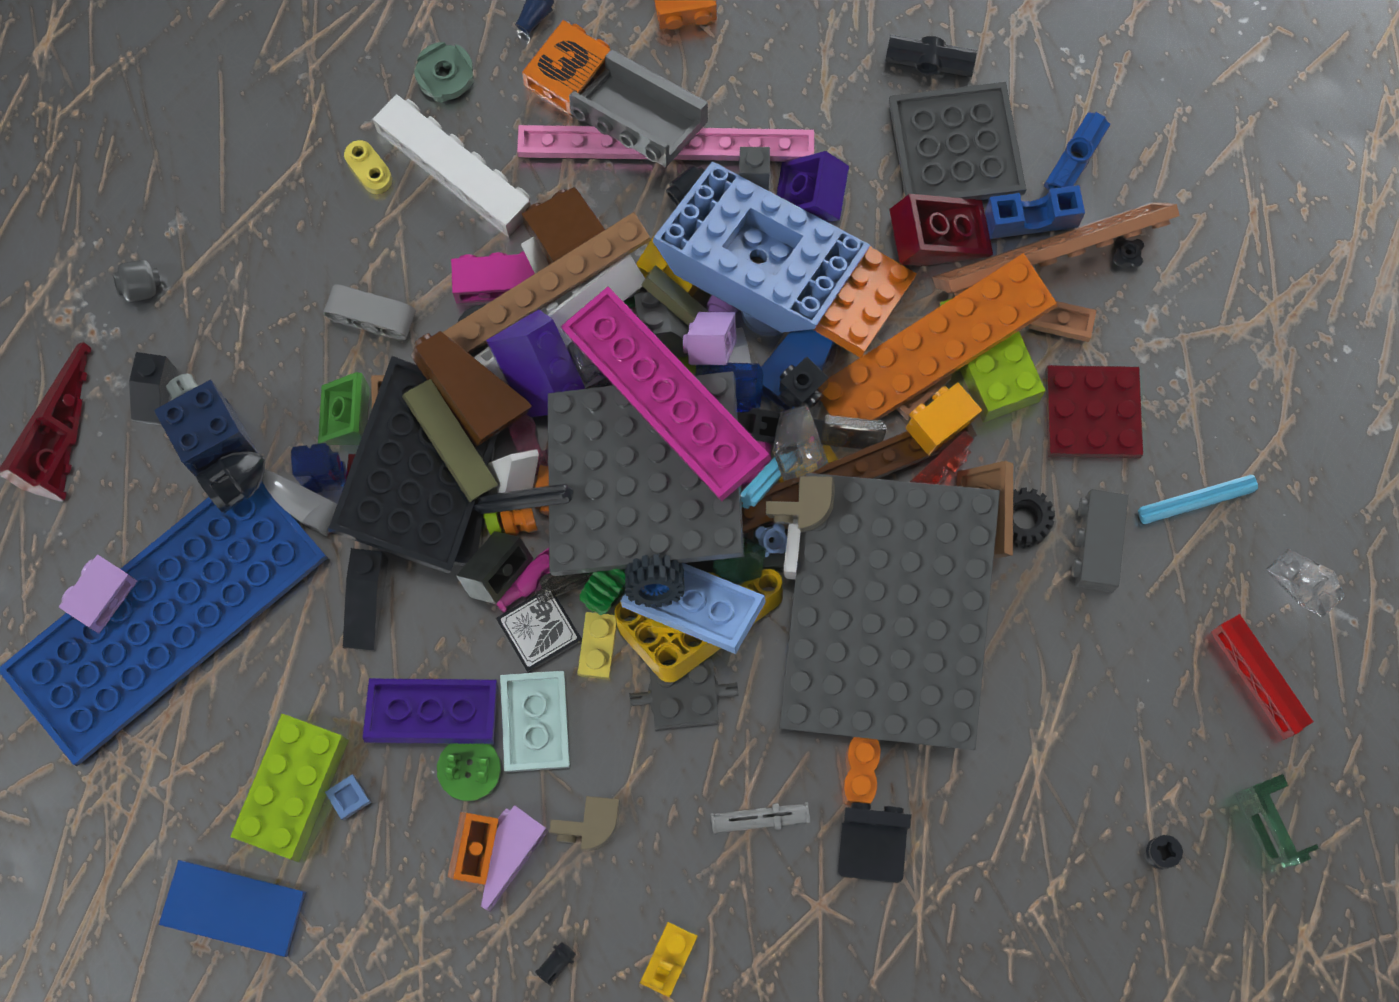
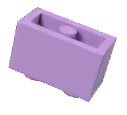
M698 312L694 322L689 325L688 334L683 336V352L688 353L689 365L727 364L737 342L735 312Z
M97 554L93 560L85 564L81 571L82 576L77 583L65 591L59 608L92 630L100 633L137 581Z

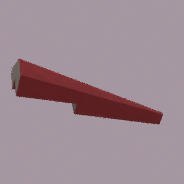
M84 342L76 345L0 466V476L24 491L60 502L64 501L67 496V492H64L67 475L71 472L72 465L69 464L71 449L76 443L83 399H80L82 385L87 378V373L85 372L87 355L91 353L92 349Z

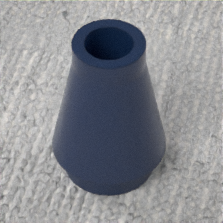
M526 0L515 25L529 35L553 11L554 0Z

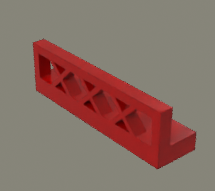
M1240 614L1211 631V634L1283 740L1296 735L1303 728L1314 722Z

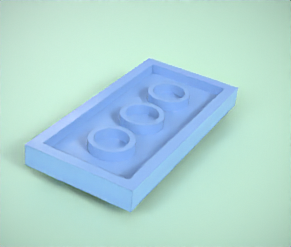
M682 563L685 591L683 597H680L678 602L672 600V604L668 606L662 603V607H656V604H651V607H645V603L639 606L635 604V600L632 602L628 600L626 594L621 599L623 608L734 654L739 650L766 602L765 595L685 563Z

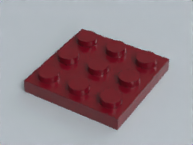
M1047 365L1045 373L1048 457L1141 458L1143 456L1139 367Z

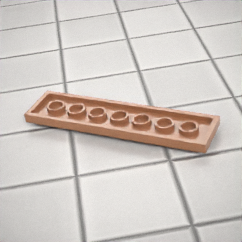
M1153 202L933 276L932 279L936 289L944 290L946 293L954 292V295L957 296L1022 253L1026 255L1032 265L1048 266L1058 262L1057 257L1067 254L1068 257H1074L1085 253L1086 247L1096 245V248L1113 244V238L1121 235H1124V238L1134 237L1142 234V228L1151 225L1152 229L1167 226L1170 224L1169 219L1180 216L1177 204Z

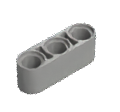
M333 285L323 311L325 317L335 322L398 340H406L416 310L406 303L343 285Z

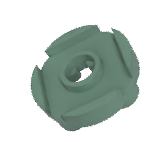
M445 42L431 44L423 49L417 58L418 62L416 69H414L417 84L423 93L439 103L461 96L474 83L472 60L467 51L454 44L455 47L446 45ZM443 66L445 69L451 68L452 70L449 71L450 74L447 76H439V68Z

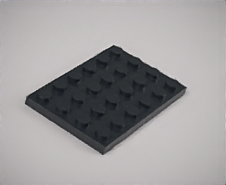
M391 356L328 531L449 574L458 553L475 500L469 502L402 397L404 393L427 381L426 377L416 364ZM498 434L475 447L486 466L488 465Z

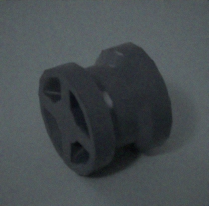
M1162 835L1153 838L1147 843L1144 854L1149 865L1155 869L1163 870L1179 864L1183 856V849L1176 838L1170 835Z

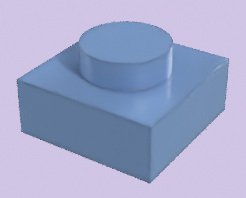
M353 774L325 791V794L343 821L371 803Z

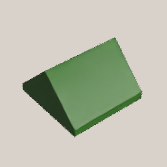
M355 372L322 385L318 444L359 445L368 422L370 387L362 373Z

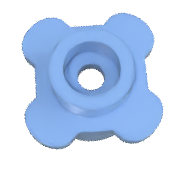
M774 523L771 527L767 528L759 526L755 530V537L759 541L758 554L760 556L768 557L770 553L782 554L786 552L787 536L782 524ZM770 537L774 539L772 543L769 542Z

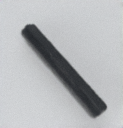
M567 484L482 495L475 500L473 511H477L478 514H487L569 503L574 492Z

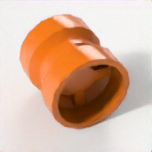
M532 508L500 512L506 534L517 536L521 531L530 533L538 530Z

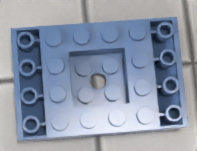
M713 161L653 237V243L676 276L781 333L815 329L870 247L868 243ZM759 257L764 262L757 264L753 262L750 258Z

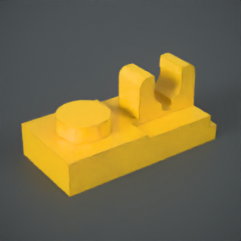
M667 922L640 984L670 998L698 936Z

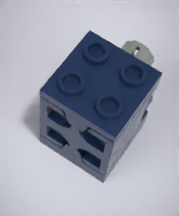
M182 374L169 381L166 388L172 399L155 409L154 412L181 462L195 477L215 463L217 458L228 453L250 451L258 454L234 408L223 397L211 379L201 385H197L191 374Z

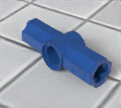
M1088 112L1044 184L1048 191L1049 189L1075 185L1110 127V123L1106 120L1105 116L1097 112ZM1072 152L1080 153L1083 158L1075 157L1072 155Z

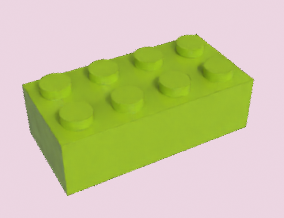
M951 299L940 302L939 307ZM1019 331L960 368L972 399L982 409L979 415L983 423L1039 403L1046 391Z
M281 714L230 837L300 862L326 798L325 791L329 790L349 740L340 734Z

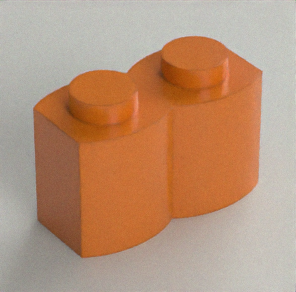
M853 737L845 756L848 773L842 785V798L845 805L851 806L852 803L871 804L877 791V778L874 770L879 763L881 753L878 739Z

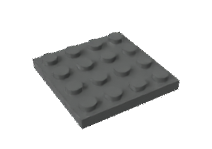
M1006 82L892 95L889 97L905 196L908 194L983 200L993 196L1020 193V195L1025 194L1027 189Z

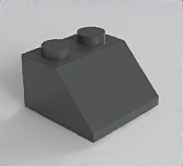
M650 292L634 294L637 317L677 358L687 357L688 353L683 352V336L688 334L689 326Z

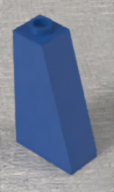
M813 329L790 332L753 376L752 387L787 414L805 417L808 406L800 412L795 406L793 408L787 406L780 398V375L790 365L796 367L806 357L824 371L835 342Z

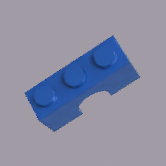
M1080 185L1049 189L1046 196L1033 201H1021L1020 193L993 196L989 198L985 210L990 239L1077 228L1085 214Z

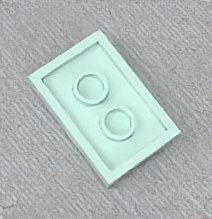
M550 671L500 675L504 771L507 773L570 768L565 672Z

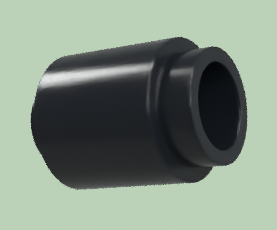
M692 165L669 183L670 187L666 189V193L676 207L705 171L702 167L696 168Z

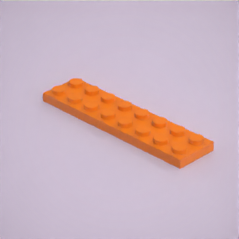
M1022 253L863 355L862 358L857 359L829 377L828 386L822 392L824 396L821 401L847 441L1058 307V304L1026 255Z

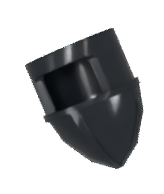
M250 451L231 452L217 458L215 463L196 475V478L212 502L225 514L244 499H249L259 488L265 473V458L263 455Z

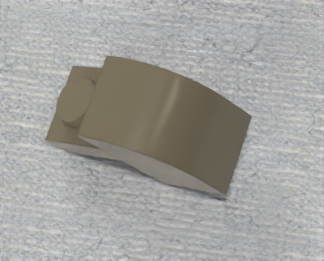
M800 476L799 502L766 501V515L769 518H774V523L793 524V519H798V529L801 532L818 528L829 518L834 506L835 481L833 477Z
M586 796L584 821L551 820L549 833L552 836H557L556 841L562 843H576V838H582L581 850L583 852L600 849L612 839L616 832L620 801L619 799Z

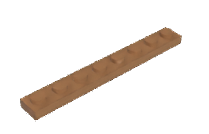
M635 212L443 331V333L467 353L471 354L487 344V339L538 309L541 310L642 247L651 241V238Z

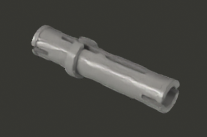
M808 802L779 806L778 803H774L772 807L717 814L711 813L713 834L765 827H775V830L781 829L783 825L810 823Z

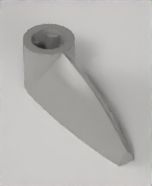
M265 469L262 482L275 501L306 527L319 534L328 536V528L337 504Z

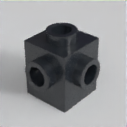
M806 357L796 367L790 365L780 375L779 396L790 408L795 406L800 412L807 406L813 408L823 398L822 392L828 386L829 377Z

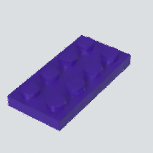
M369 678L362 737L364 743L494 744L497 680Z

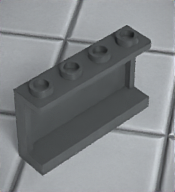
M611 50L605 56V70L581 95L575 91L569 95L570 112L576 119L585 121L597 128L602 134L617 139L625 147L638 151L650 161L657 162L664 167H667L708 122L707 101L614 50Z

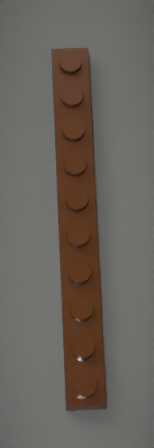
M970 424L929 456L911 434L906 431L776 484L755 507L750 506L748 509L742 507L743 535L756 530L759 526H765L774 522V518H769L766 515V501L799 502L800 476L814 473L879 479L973 440L977 434L972 424Z

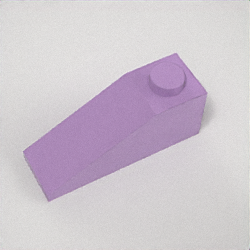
M515 805L511 810L506 808L498 817V828L496 830L481 907L489 912L548 833L544 826Z

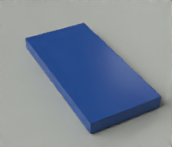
M178 860L159 925L287 957L306 892Z

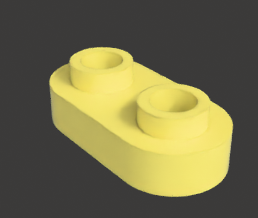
M363 140L351 142L344 152L348 167L368 192L372 194L386 192L392 185V175L389 168L368 142ZM358 151L364 152L359 157L354 156L355 153ZM380 173L378 178H371L372 174Z

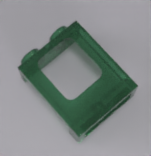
M1281 774L1235 794L1269 866L1281 864L1284 869L1310 860L1309 853L1319 849V847L1315 844L1299 849L1295 848L1270 796L1271 793L1289 786L1284 774ZM1259 813H1261L1264 817L1267 826L1277 844L1281 856L1278 855L1269 837V834L1260 818Z

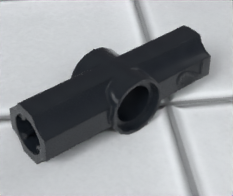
M890 34L885 61L916 67L918 72L925 75H937L940 72L972 77L977 50L946 45L943 39L936 36H926L918 40Z

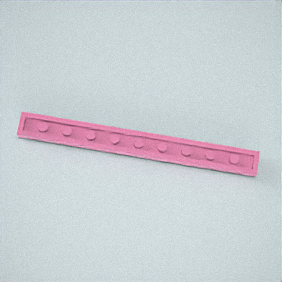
M518 125V157L647 159L645 155L632 148L625 147L617 139L602 134L594 126ZM702 128L674 160L739 161L740 147H770V161L785 162L814 154V130Z

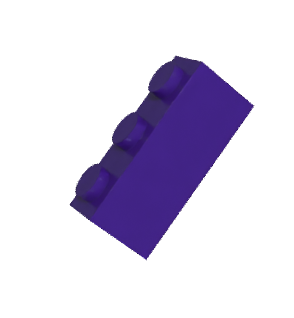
M539 309L486 340L507 384L531 404L532 407L524 416L525 418L548 415V393L586 389L554 320Z

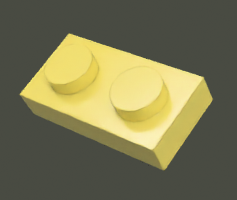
M586 612L578 676L610 680L617 628L615 615H599L598 613Z

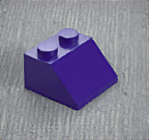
M827 151L782 162L776 195L828 223L839 221L849 165Z

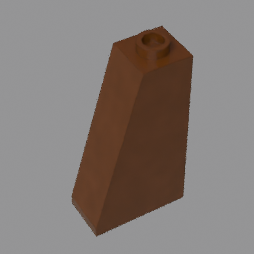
M439 331L433 336L427 333L415 341L411 358L426 379L432 380L475 447H478L525 416L532 407L524 397L443 332Z

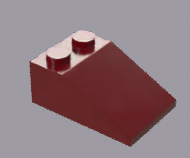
M908 194L889 209L899 262L902 265L928 266L987 258L993 255L982 200Z

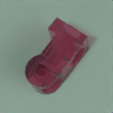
M525 415L511 424L509 431L518 453L538 450L539 457L536 476L538 475L540 465L548 466V449L541 450L538 443L539 435L536 424L531 417Z

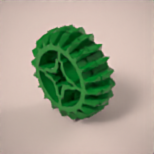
M625 569L594 572L580 593V601L592 612L595 611L599 615L607 613L625 591Z

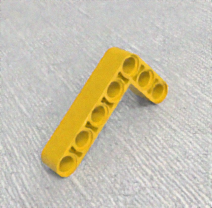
M764 569L740 585L765 595L766 602L754 623L782 602V577L775 570ZM765 587H774V588H775V589L772 590V591H764V590H762V589L765 588ZM621 601L614 610L620 634L664 682H675L721 649L686 633H675L671 637L667 633H653L651 628L652 619L623 608ZM629 616L637 617L632 621H624ZM647 638H655V639H656V640H655L654 642H652V643H644V642H643V641H644L645 639H647ZM692 641L701 642L700 645L695 647L688 646ZM666 660L676 661L674 664L669 666L662 664Z

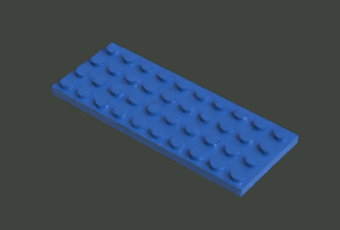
M262 481L259 488L249 499H244L225 514L208 497L121 568L122 571L130 575L137 582L100 633L65 613L0 666V674L71 763L78 766L328 559V557L291 514L275 501Z

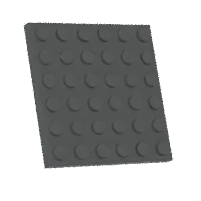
M734 372L695 376L738 421L736 378ZM614 386L548 393L549 486L567 484L574 492L569 503L549 505V569L552 576L625 569L629 562L633 563V559L638 558L642 560L644 555L653 558V554H659V558H663L664 555L670 556V561L677 560L678 563L744 557L741 486L721 502Z

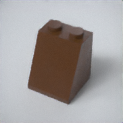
M576 187L569 190H560L551 199L542 204L535 203L529 206L526 212L522 213L525 228L531 238L536 237L549 265L605 230Z

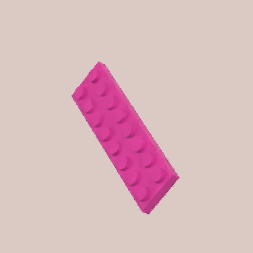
M609 286L560 326L572 342L721 502L771 460L769 453Z

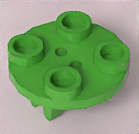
M448 744L441 752L437 763V778L443 790L451 797L465 802L477 801L489 796L497 786L501 775V760L496 750L490 744ZM468 760L473 761L472 765L467 764ZM466 773H471V777L466 778Z

